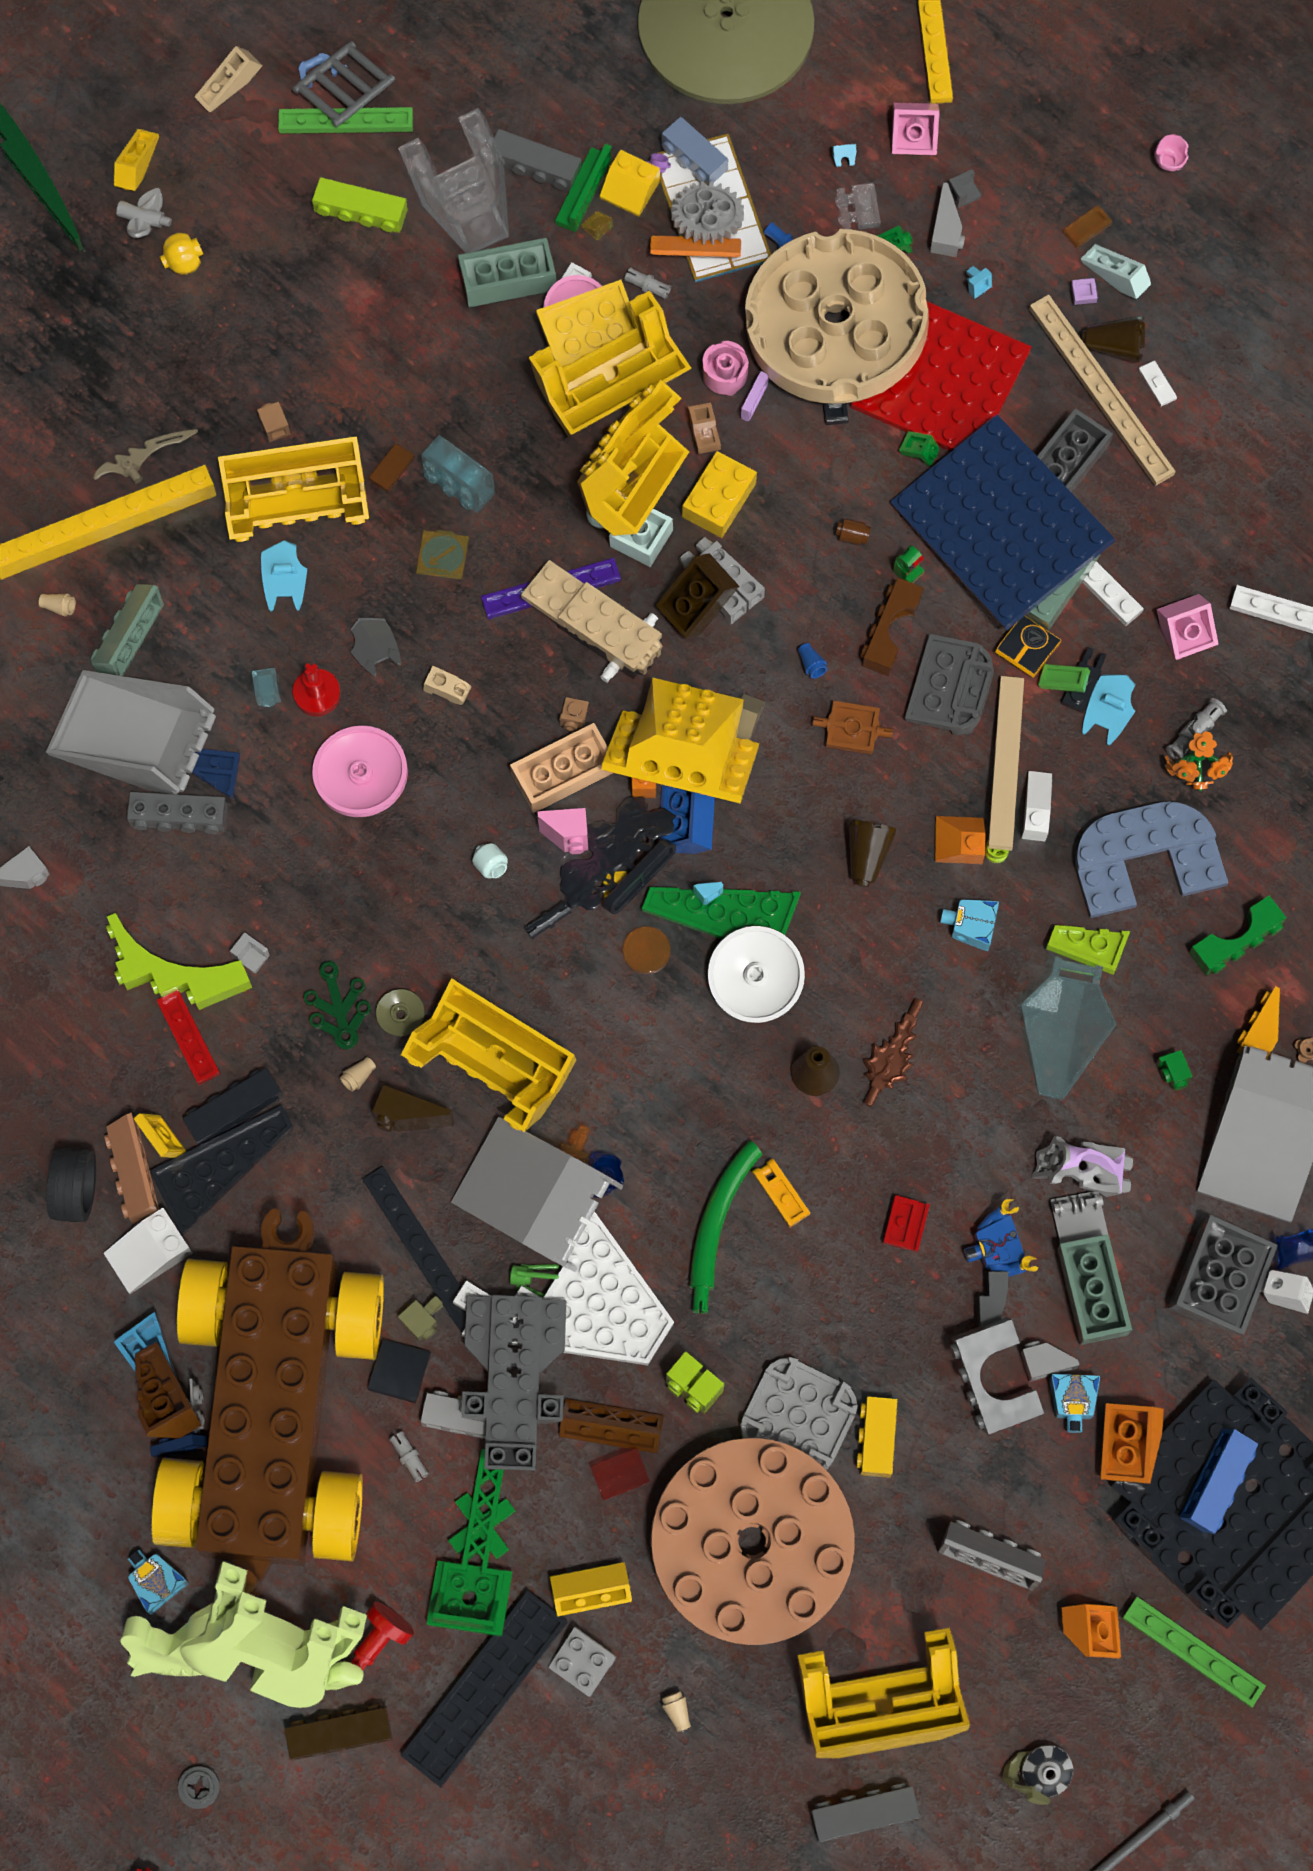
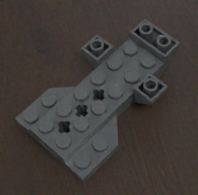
M467 1296L465 1348L482 1364L483 1368L489 1373L488 1393L463 1392L461 1418L486 1423L485 1469L535 1471L537 1425L563 1421L564 1395H538L539 1374L565 1351L567 1300L542 1299V1297ZM517 1317L523 1324H519V1328H513V1324L509 1323V1321H513V1318ZM512 1342H518V1346H522V1349H518V1353H513L512 1348H508V1345H512ZM511 1367H516L518 1371H521V1374H517L516 1378H512L511 1373H507V1370H511Z

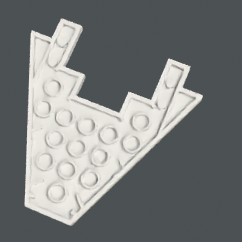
M594 1212L590 1220L581 1217L580 1221L587 1225L578 1242L569 1239L567 1242L574 1246L567 1262L578 1269L574 1272L563 1267L558 1274L559 1279L554 1280L543 1298L567 1300L565 1351L563 1353L648 1366L672 1328L674 1321L597 1214ZM466 1281L454 1299L453 1304L466 1311L467 1296H492ZM521 1286L516 1296L539 1297ZM514 1317L513 1321H509V1323L513 1324V1328H519V1324H523L517 1317ZM466 1328L462 1332L463 1337H465ZM512 1342V1345L518 1346V1342Z

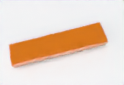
M679 236L651 237L652 255L741 256V239L723 238V243L715 239L714 245L711 244L710 240H707L705 245H703L702 239H698L694 243V237L688 239Z

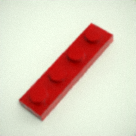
M179 990L158 999L157 1003L198 1085L219 1076V1070Z

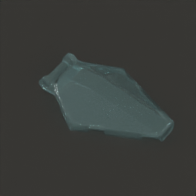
M1055 956L1051 976L1021 1004L1039 1095L1064 1100L1117 1024L1099 985L1103 966L1083 965L1062 960V957ZM1060 969L1093 976L1092 983L1059 976Z

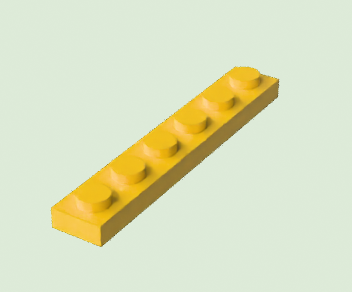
M917 0L930 104L952 102L953 94L941 1Z

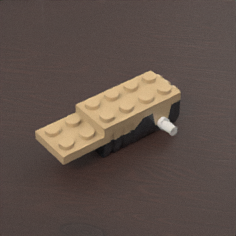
M550 560L521 594L523 600L557 622L562 631L568 632L571 637L577 638L581 644L587 645L591 651L609 662L603 671L604 673L600 676L606 683L618 673V670L632 679L638 674L645 675L647 670L653 666V658H658L661 655L663 647L662 633L653 628L658 620L654 614L650 613L647 618L641 620L589 583H582Z

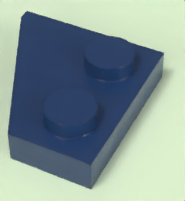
M208 749L195 752L199 755V758L191 774L229 798L234 799L240 753Z
M191 1431L175 1440L174 1438L161 1439L158 1445L150 1447L151 1457L167 1458L197 1452V1448L208 1447L209 1436L195 1435V1432Z

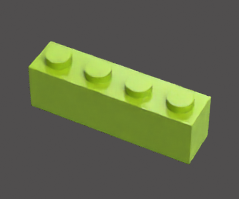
M321 177L312 200L314 212L322 216L330 215L346 222L354 221L366 227L382 228L386 232L394 231L400 233L408 210L406 198Z

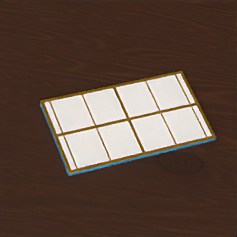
M729 134L707 140L728 158V170L713 183L714 186L717 187L718 184L722 183V189L730 187V193L737 192L736 198H741V205H744L742 227L738 228L737 234L731 233V238L741 239V256H686L694 282L763 264L771 256ZM662 151L658 153L667 156L668 162L671 163L670 168L660 173V183L671 212L674 198H678V192L684 193V187L692 189V183L699 187L701 182L696 179L690 169L682 167L673 154ZM676 228L679 237H685V233L679 234V228Z

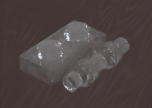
M874 183L852 185V194H845L844 188L836 190L837 197L835 201L836 206L839 207L840 215L838 219L842 229L852 230V222H857L858 230L881 226ZM849 204H854L855 212L848 211Z

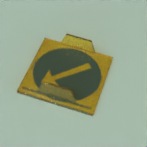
M437 530L436 532L423 531L416 574L462 580L469 536L456 535L454 532Z

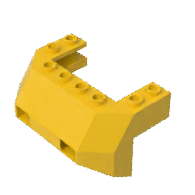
M650 291L640 294L630 301L636 328L623 333L611 342L603 344L597 350L583 355L577 361L562 367L558 359L554 361L549 346L529 357L537 384L568 437L626 407L637 395L642 397V392L649 384L654 386L659 380L667 384L691 369L669 336L663 309Z
M659 380L654 386L649 384L642 392V397L637 395L629 404L631 408L619 422L616 420L607 430L610 433H607L598 443L601 447H597L589 456L592 460L588 461L580 470L583 474L577 482L587 512L613 536L638 533L689 454V451L659 425L662 420L673 412V406L681 399L662 380Z
M357 437L218 457L226 501L225 516L230 540L235 539L236 542L249 540V537L253 536V527L258 525L259 528H268L273 526L272 523L282 522V525H289L295 523V520L298 519L315 521L318 520V516L327 515L328 518L340 517L341 513H345L346 522H351L353 525L362 524L365 522V519H369ZM336 468L337 473L317 476L316 470ZM271 477L272 483L251 486L250 480Z
M452 978L432 1018L411 1033L401 1053L410 1064L421 1068L440 1054L450 1064L458 1065L466 1070L469 1076L482 1080L490 1089L506 1095L507 1099L516 1107L505 1115L504 1120L512 1128L523 1132L543 1116L565 1083L576 1062V1057L573 1053Z
M950 1628L925 1632L927 1667L838 1682L836 1684H830L823 1651L798 1655L801 1688L815 1758L849 1757L941 1740L967 1731L970 1723L959 1688L957 1653Z

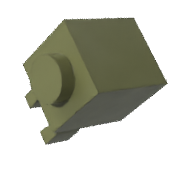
M435 1296L423 1308L415 1300L398 1316V1319L419 1343L423 1339L427 1341L437 1331L435 1328L438 1325L432 1316L443 1307V1303Z

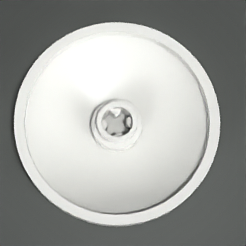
M762 926L741 928L725 937L714 950L708 969L710 990L719 1006L729 1015L751 1023L771 1021L788 1012L797 1002L805 979L803 960L793 942L784 934Z

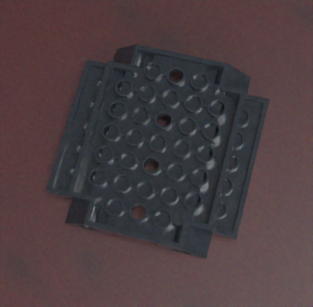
M1252 1378L1239 1389L1234 1397L1214 1379L1162 1433L1150 1484L1116 1481L1111 1487L1130 1504L1115 1519V1522L1128 1540L1204 1614L1226 1629L1243 1613L1261 1631L1313 1576V1442L1286 1417L1288 1412ZM1222 1429H1235L1258 1443L1255 1450L1256 1455L1253 1461L1248 1464L1245 1478L1234 1493V1501L1227 1508L1223 1516L1225 1520L1224 1529L1217 1530L1215 1534L1205 1533L1179 1517ZM1282 1445H1287L1292 1449L1291 1458L1286 1459L1280 1455L1279 1449ZM1252 1480L1258 1484L1259 1491L1257 1494H1251L1246 1490L1247 1481ZM1180 1552H1187L1191 1556L1190 1565L1184 1566L1179 1563L1178 1555Z

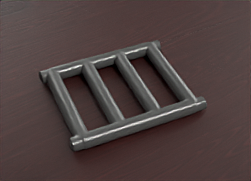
M353 41L345 44L292 87L296 94L300 92L332 120V124L335 127L344 123L395 81V77L392 74H385L355 48L356 45ZM349 54L378 78L380 82L373 88L369 87L343 65L340 60ZM333 67L362 91L364 95L356 101L353 100L327 78L324 73ZM317 80L347 105L348 108L338 114L307 86Z

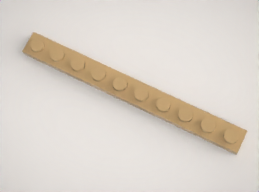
M1050 295L1031 304L1029 310L1153 484L1156 486L1174 476L1175 470Z

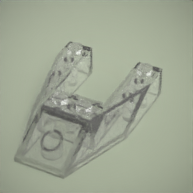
M479 108L458 118L475 157L439 175L435 170L426 146L419 138L398 147L422 206L465 253L481 251L509 237L504 165L486 117Z

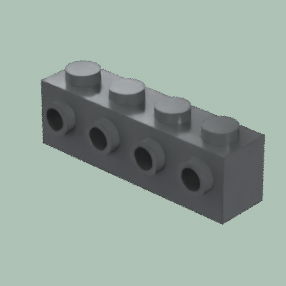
M130 792L127 820L130 826L137 830L157 828L159 831L168 832L171 829H180L185 833H193L195 830H200L208 834H218V832H225L228 805L225 797Z

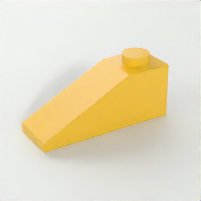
M137 129L115 161L114 186L136 191L145 176L158 142L159 134Z

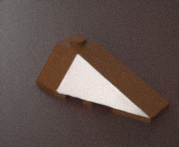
M155 1342L136 1353L135 1371L136 1379L138 1380V1391L136 1392L139 1401V1410L137 1412L147 1436L181 1438L202 1426L158 1343Z

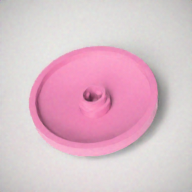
M353 726L336 732L319 748L313 763V781L320 798L332 810L346 816L367 817L386 810L399 798L407 782L408 765L401 746L390 734L375 727Z

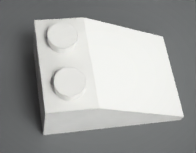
M164 1208L141 1221L104 1252V1255L129 1294L193 1254Z

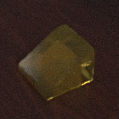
M596 211L581 227L598 241L613 227V219Z

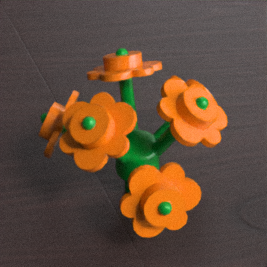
M1206 731L1202 735L1200 733L1193 735V740L1189 742L1191 752L1176 763L1166 755L1167 764H1165L1166 771L1172 776L1176 775L1180 779H1185L1189 781L1186 782V785H1193V789L1202 791L1208 788L1207 784L1214 783V781H1203L1202 760L1207 758L1212 765L1207 771V775L1216 780L1217 778L1224 777L1231 769L1233 756L1230 752H1227L1220 759L1214 756L1213 748L1217 746L1215 740H1212V734Z

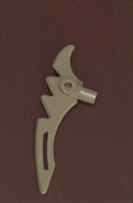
M198 430L178 431L149 439L144 442L146 448H128L130 456L115 455L117 463L105 462L95 471L93 478L96 480L106 473H119L125 477L130 476L135 484H138L143 479L138 470L150 454L164 446L181 443L196 434ZM183 436V437H180V438H175V439H171V440H167V441L158 443V442L163 441V440H166V439Z

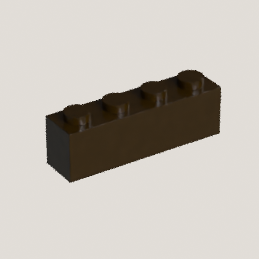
M381 1704L366 1707V1712L356 1713L354 1709L340 1712L341 1717L331 1719L330 1715L316 1717V1722L306 1724L305 1720L291 1722L289 1728H284L289 1759L295 1761L392 1741L388 1709L386 1707L381 1708Z

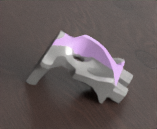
M1054 1136L1048 1147L1036 1152L1037 1166L1032 1173V1178L1041 1180L1049 1178L1050 1184L1060 1183L1063 1177H1072L1079 1181L1080 1188L1098 1192L1105 1197L1127 1193L1131 1190V1182L1129 1179L1123 1178V1171L1131 1170L1133 1158L1125 1155L1124 1148L1103 1146L1092 1142H1081L1082 1148L1067 1144L1061 1137ZM1081 1161L1087 1163V1168L1084 1171L1079 1169ZM1094 1176L1099 1178L1098 1184L1094 1182Z

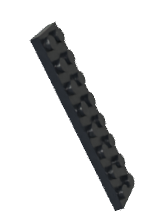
M527 1591L505 1619L502 1636L493 1635L404 1750L401 1757L442 1788L568 1622L561 1616H557L555 1611Z

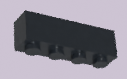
M258 1069L249 1075V1079L244 1082L232 1084L228 1091L221 1096L217 1094L209 1098L207 1104L201 1108L195 1107L186 1113V1117L182 1119L196 1143L200 1146L230 1131L284 1097L268 1069Z

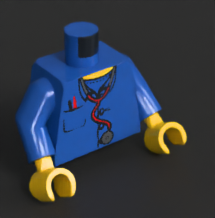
M1014 1199L1004 1200L1002 1207L1000 1206L989 1213L978 1225L977 1232L974 1235L976 1245L964 1249L968 1263L981 1259L985 1270L1009 1272L1008 1277L1024 1273L1026 1270L1031 1272L1038 1270L1036 1266H1029L1030 1261L1037 1258L1025 1256L1011 1215L1007 1216V1214L1019 1211V1207H1015L1012 1210L1009 1209V1203L1014 1201Z

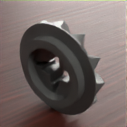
M193 1767L187 1770L180 1778L178 1784L180 1799L185 1805L193 1809H203L214 1803L219 1794V1780L215 1773L205 1767ZM202 1776V1784L209 1791L200 1792L196 1799V1790L188 1786L189 1784H198Z

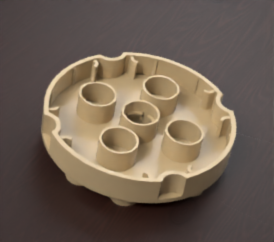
M839 229L835 235L829 237L813 232L783 245L757 271L749 287L745 306L749 345L756 362L763 372L768 374V377L787 392L807 401L820 403H849L883 393L901 380L913 367L923 350L928 334L929 317L926 287L916 266L904 252L885 239L870 233L851 229ZM843 310L849 312V318L840 323H832L825 319L827 312L838 313Z

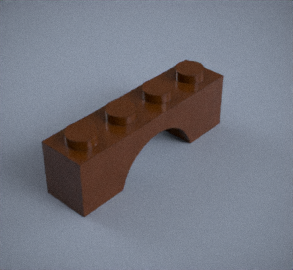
M900 578L897 579L895 585H890L886 595L889 598L887 605L882 604L878 613V617L881 619L878 625L874 624L869 637L872 640L870 645L865 644L861 653V657L864 658L863 667L889 676L899 648L892 642L888 629L897 619L915 615L924 587Z

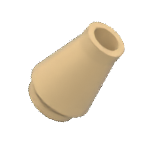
M41 594L39 606L65 617L73 614L76 601L70 594Z
M366 1057L361 1062L343 1071L340 1080L351 1092L356 1089L359 1090L371 1072L376 1068V1065L370 1058Z
M681 1691L663 1697L662 1707L675 1726L676 1731L679 1732L691 1727L686 1697L682 1696Z

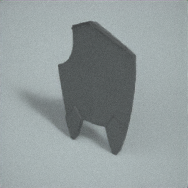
M359 618L351 628L355 637V645L350 652L360 665L374 677L376 676L375 664L389 658L398 666L401 665L398 646L386 620L383 618Z

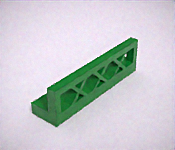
M605 144L602 151L591 147L555 220L557 226L577 232L612 160L611 145Z

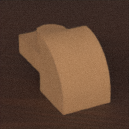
M711 402L688 407L692 435L698 454L721 450Z

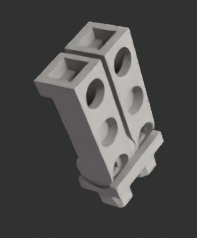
M704 537L696 545V549L701 553L700 555L710 553L740 586L720 610L725 615L727 622L732 625L746 613L747 609L750 610L764 598L765 588L723 550L718 541L713 544ZM690 551L680 557L683 567L686 568L695 556Z

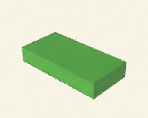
M1044 664L1038 685L1041 689L1085 692L1090 670L1086 667Z

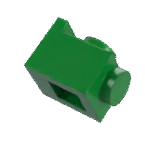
M1182 1050L1162 1056L1156 1062L1157 1068H1163L1161 1069L1162 1078L1165 1083H1169L1171 1089L1174 1088L1177 1091L1188 1086L1193 1076Z

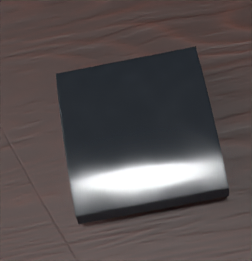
M383 1339L369 1382L368 1391L416 1404L431 1352Z

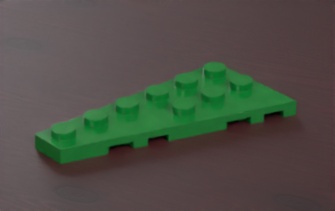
M650 887L642 907V912L722 940L736 930L751 926L768 927L786 936L801 892L780 893V891L755 892V890L723 889V893L707 905H703L693 890Z

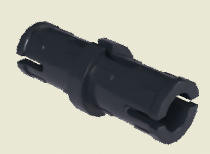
M564 900L547 913L546 911L542 912L541 917L524 927L527 933L537 928L529 933L532 940L549 927L551 929L554 928L555 923L572 913L569 907L560 912L567 907Z

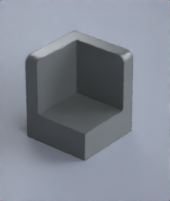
M972 169L949 179L948 185L957 208L976 201L981 197L979 190L973 182L975 173Z

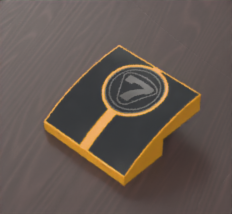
M1024 616L1012 627L997 647L995 653L1034 678L1062 640Z

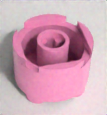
M722 341L720 344L711 345L703 356V383L715 393L729 396L736 394L744 386L748 376V358L744 349L731 341Z

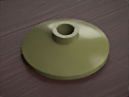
M404 989L393 990L385 994L379 1001L376 1009V1017L380 1027L388 1034L399 1037L410 1035L416 1028L421 1026L425 1014L421 999L413 992ZM399 1012L405 1013V1017L402 1019L396 1016Z

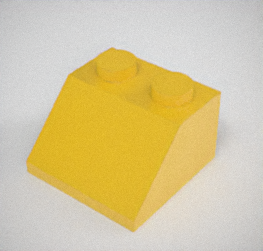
M620 150L609 168L600 199L639 217L660 183V168Z

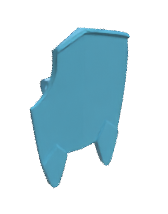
M283 540L261 552V572L265 597L269 610L273 611L277 597L292 596L295 608L299 611L304 596L307 568L302 566L297 559L296 544Z
M1108 674L1100 676L1087 707L1082 734L1085 735L1094 724H1097L1109 730L1107 737L1108 746L1119 736L1135 712L1131 705V693L1136 684L1128 675Z

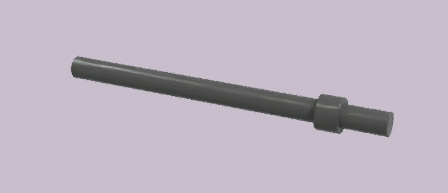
M1187 1791L1176 1802H1170L1163 1808L1164 1812L1094 1871H1110L1168 1821H1174L1181 1815L1180 1811L1195 1800L1193 1795Z

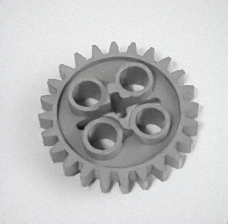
M701 181V186L699 187L692 183V189L684 187V193L679 191L678 198H674L671 209V219L674 221V228H679V234L685 233V239L691 236L694 237V243L698 239H702L703 245H705L707 240H710L711 244L714 245L715 239L723 243L724 236L731 239V233L737 234L738 228L742 227V221H744V205H741L742 199L736 198L737 192L730 193V187L722 189V183L718 184L717 187L714 186L713 181L709 183V186H706L704 181Z

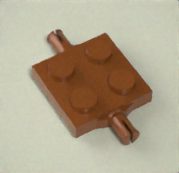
M834 701L832 712L828 718L814 716L813 726L827 728V748L873 755L874 743L878 736L892 739L893 728L880 727L878 720L880 708Z

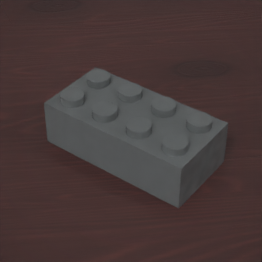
M1075 408L1037 457L1072 493L1109 447L1113 433Z

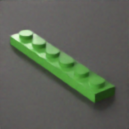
M412 107L361 108L338 127H335L332 124V120L320 109H279V133L413 132ZM332 108V109H334L338 114H340V113L343 112L346 108Z
M1139 1597L1135 1598L1122 1618L1250 1708L1254 1706L1266 1685Z

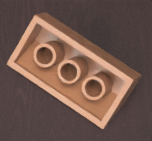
M132 1113L108 1125V1134L104 1135L107 1148L112 1149L114 1157L110 1158L113 1172H118L119 1180L115 1182L118 1194L124 1197L125 1203L121 1204L124 1218H129L131 1223L135 1224L157 1212L159 1206L140 1129Z

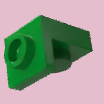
M900 226L877 235L895 245L901 251L905 250L908 254L913 252L911 247L913 243L912 237L908 231L905 232Z
M908 431L899 451L904 456L920 458L924 461L925 465L931 466L934 459L938 456L939 446L932 435Z

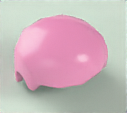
M1175 134L1164 136L1155 149L1156 163L1163 170L1171 172L1180 170L1189 158L1187 156L1188 143L1181 136Z

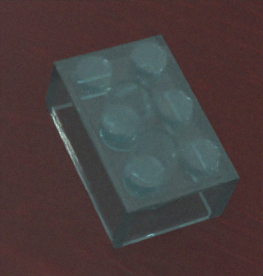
M438 435L421 454L425 478L432 484L437 483L448 496H455L459 499L462 506L467 510L472 509L478 513L495 494L493 474L442 436Z

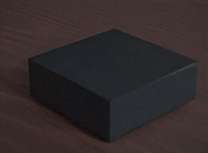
M823 403L826 426L849 423L847 403Z

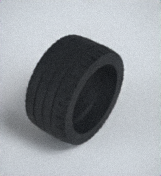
M58 1147L55 1149L50 1162L46 1192L47 1213L50 1219L66 1222H86L89 1218L96 1183V1160L92 1150L72 1147Z

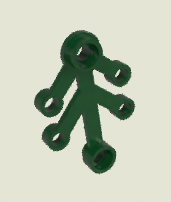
M327 961L320 966L319 972L321 978L328 984L333 1005L320 999L315 991H307L304 994V1001L307 1006H314L336 1018L338 1027L324 1021L320 1013H314L310 1016V1025L314 1029H321L332 1035L340 1049L350 1050L358 1043L359 1036L357 1030L364 1018L371 1013V1006L367 1001H360L356 1006L357 1013L349 1025L346 1016L358 996L365 991L366 986L362 979H354L351 982V990L342 1003L336 980L339 977L338 966L332 961ZM327 967H332L333 972L327 974L325 973V969ZM356 983L363 985L360 990L354 989ZM313 995L316 999L313 1002H308V996ZM366 1005L368 1007V1010L366 1012H361L359 1010L360 1007ZM315 1018H320L321 1023L317 1025L313 1024V1020ZM344 1034L351 1036L348 1041L342 1040Z

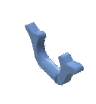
M322 53L307 61H303L299 66L300 78L303 79L309 69L320 65L330 56ZM331 67L332 76L336 77L339 72ZM312 82L310 85H308L307 87H308V88H312V87H313V82Z

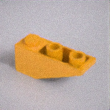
M1275 986L1272 992L1267 991L1260 1002L1264 1005L1260 1012L1255 1010L1248 1022L1252 1025L1249 1032L1245 1030L1242 1032L1237 1041L1240 1044L1238 1053H1241L1245 1046H1252L1267 1051L1265 1058L1267 1060L1278 1041L1280 988Z

